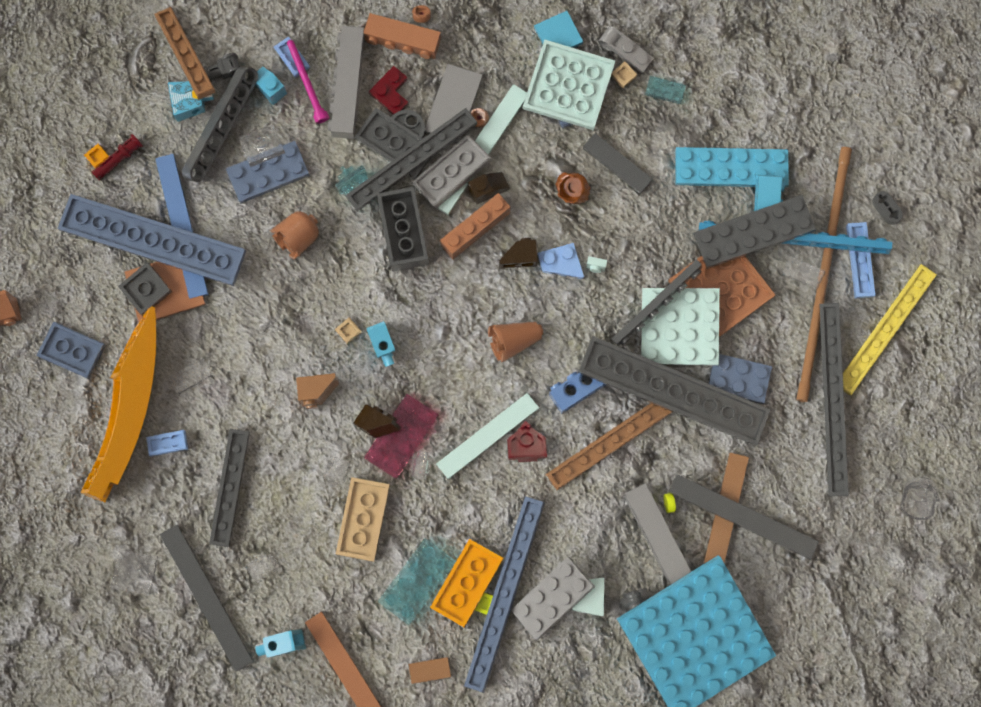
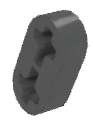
M880 191L873 197L872 204L885 222L895 225L902 219V210L887 192ZM880 198H885L884 203H879L878 200ZM891 213L897 214L895 218H890Z

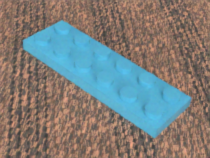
M676 147L675 185L756 187V175L780 176L785 182V187L789 186L788 149Z

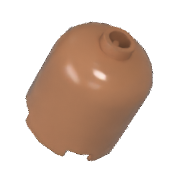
M302 211L292 213L270 230L272 233H275L272 237L282 250L286 248L290 252L289 257L292 259H296L319 236V230L316 225L318 223L317 219L312 214L308 215Z

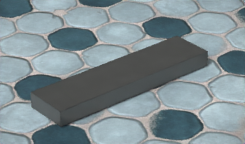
M596 133L583 146L586 152L637 193L641 194L652 182L651 177Z

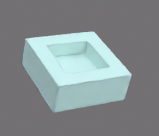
M588 256L586 268L594 273L605 272L607 260Z

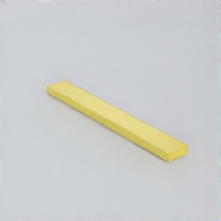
M919 265L844 370L843 390L850 396L853 394L937 274L924 265Z

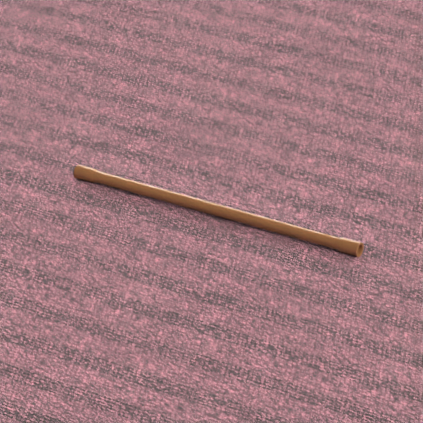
M841 147L839 166L827 233L830 236H836L847 170L852 149L849 147ZM824 248L801 381L796 398L800 402H808L810 381L820 329L819 304H823L825 301L834 250L831 248Z

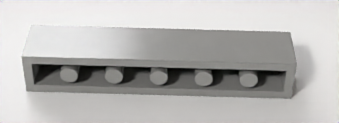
M342 26L341 32H338L337 43L340 44L339 50H336L335 54L338 66L334 67L336 84L332 85L334 102L330 103L332 120L328 121V131H331L333 138L355 139L365 43L364 27Z
M645 483L625 493L623 496L670 586L689 574L692 565L688 557H684L681 553L682 545L678 539H674L672 535L674 531L670 522H665L662 516L664 514L663 508L660 504H656L653 498L655 493L651 486L647 487Z

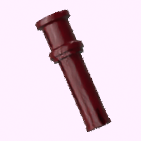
M131 134L125 143L118 145V150L92 171V174L100 181L125 158H131V154L139 147L142 148L143 145Z

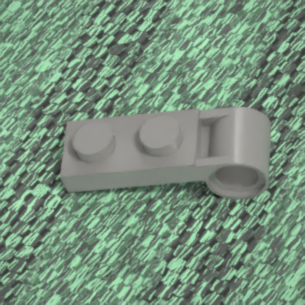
M609 26L598 40L602 48L607 51H613L641 74L653 60L650 54L615 27Z

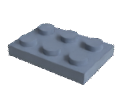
M719 354V366H712L708 384L751 402L764 404L772 366Z

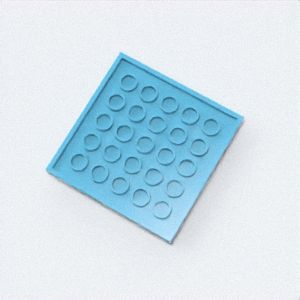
M719 555L617 618L667 707H697L776 656Z

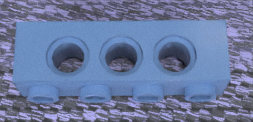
M573 372L567 377L566 382L562 384L558 382L550 388L552 391L549 392V396L562 414L606 386V384L591 378L592 383L585 385L581 381L585 376ZM567 387H573L576 390V393L574 395H568L565 392V389Z

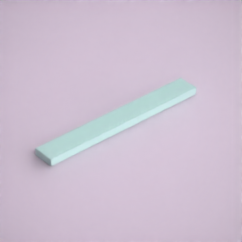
M514 84L475 140L488 155L524 104L527 92ZM468 182L437 209L449 215L467 189Z

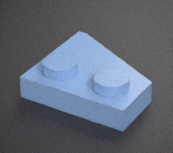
M574 243L537 253L543 273H555L560 276L584 279Z

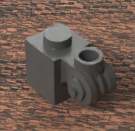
M647 588L622 594L623 598L620 599L622 610L630 611L649 599Z

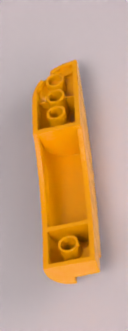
M153 306L144 313L143 318L136 325L110 377L113 379V393L105 437L97 459L80 492L101 502H106L113 485H118L134 451L145 419L153 383L156 356V313Z

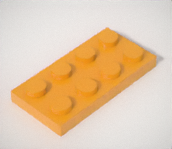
M469 539L430 608L465 628L504 558Z

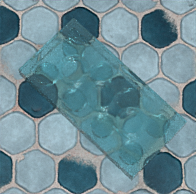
M424 538L377 602L410 626L456 561Z

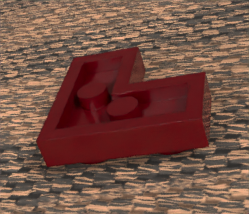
M393 66L369 90V94L394 115L409 105L408 101L396 92L408 80L407 76Z

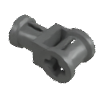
M229 53L217 59L218 64L203 67L210 82H212V79L221 76L224 79L233 77L235 71L240 68L236 53Z

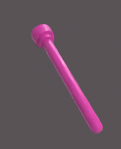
M288 40V48L315 110L313 112L315 123L321 124L326 122L330 117L327 111L321 108L294 41Z

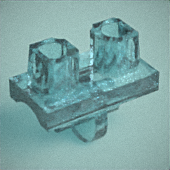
M344 166L340 167L342 173L337 176L339 182L335 184L336 190L339 194L345 196L353 190L352 186L355 183L360 185L366 181L368 177L365 168L360 166L355 170L351 166L346 170Z

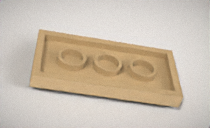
M351 477L336 555L375 562L390 484Z

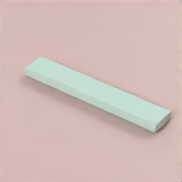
M526 393L441 459L436 465L446 478L450 479L537 411L539 407L529 394Z

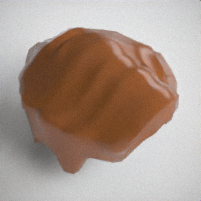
M567 172L559 175L555 184L558 190V197L566 203L578 205L589 200L591 187L583 175L579 173L568 174Z

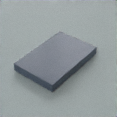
M53 322L36 356L90 379L106 345Z

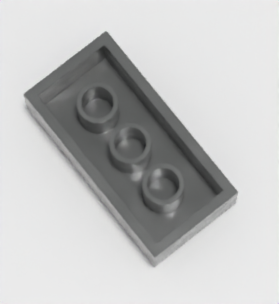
M414 187L377 194L392 272L429 265Z

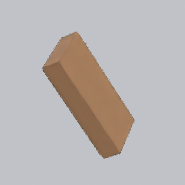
M448 657L408 664L411 684L451 677Z

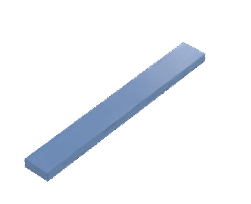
M170 154L155 158L171 226L194 233L175 155ZM182 270L189 299L209 295L205 277Z

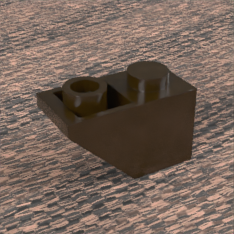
M365 404L353 422L360 430L373 438L400 431L402 428L396 423L397 418L389 413L384 415V411L374 405L372 408Z

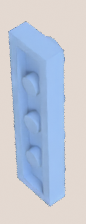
M867 222L848 223L846 225L847 235L850 238L858 236L868 238ZM849 250L855 299L875 297L870 252Z

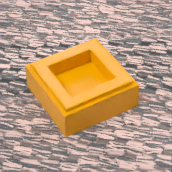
M99 143L84 154L94 168H97L109 157Z

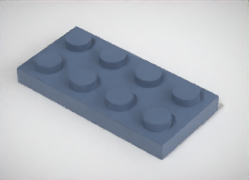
M296 141L226 168L240 204L310 176Z

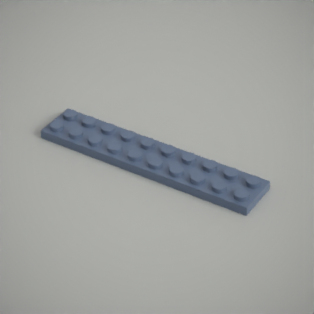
M70 194L57 228L60 231L234 286L246 254V250L73 194Z

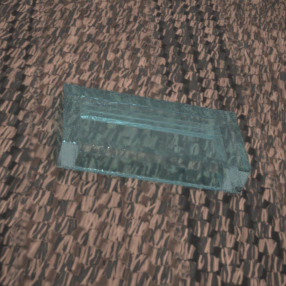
M650 76L645 95L681 104L686 85Z

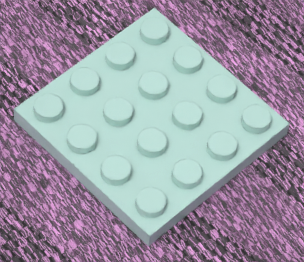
M544 40L522 109L594 130L615 60Z
M642 288V310L665 288ZM685 288L680 293L677 291L672 296L674 299L667 306L663 304L658 309L659 313L653 319L648 318L644 322L645 326L642 328L641 338L642 357L662 365L719 366L720 288Z

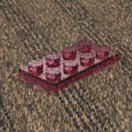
M408 394L405 395L392 415L398 419L396 423L402 427L400 431L378 437L364 456V459L396 480L439 416L438 413Z

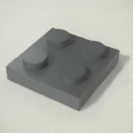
M148 262L118 286L142 316L151 306H156L172 292Z

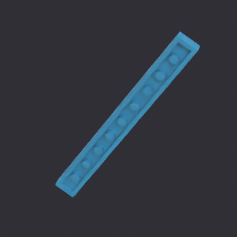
M713 221L700 222L699 230L716 224ZM825 232L818 234L809 233L782 243L889 254L892 250V242L884 238H877L876 240H870L865 236L850 238L845 234L830 236L829 233Z

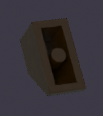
M502 172L484 174L468 182V189L476 205L510 189Z
M521 238L520 241H516L499 260V269L536 267V240Z

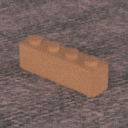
M371 13L363 33L365 41L369 44L384 45L391 50L399 49L406 54H418L424 59H435L441 42V32Z
M499 193L444 236L440 240L441 247L452 260L455 259L508 216L511 207Z

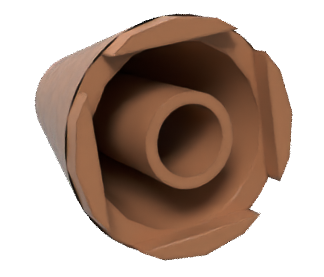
M536 322L491 325L488 328V337L492 336L493 340L490 343L496 359L498 361L501 360V362L507 361L540 341L543 335L542 326Z

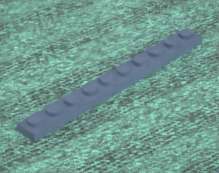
M529 497L524 499L464 684L465 687L482 693L485 692L545 505L542 501Z

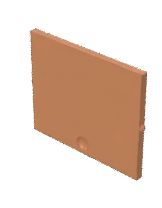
M160 262L150 263L172 291L154 306L156 320L206 305L203 295L189 299L181 269ZM140 267L125 271L126 279ZM135 308L138 322H140L143 316Z

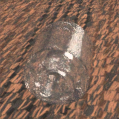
M417 451V454L412 455L411 478L427 480V475L430 474L432 456L428 455L429 452Z

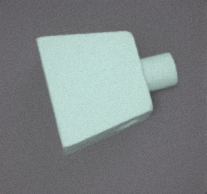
M604 578L589 579L595 588L571 610L595 616H604Z

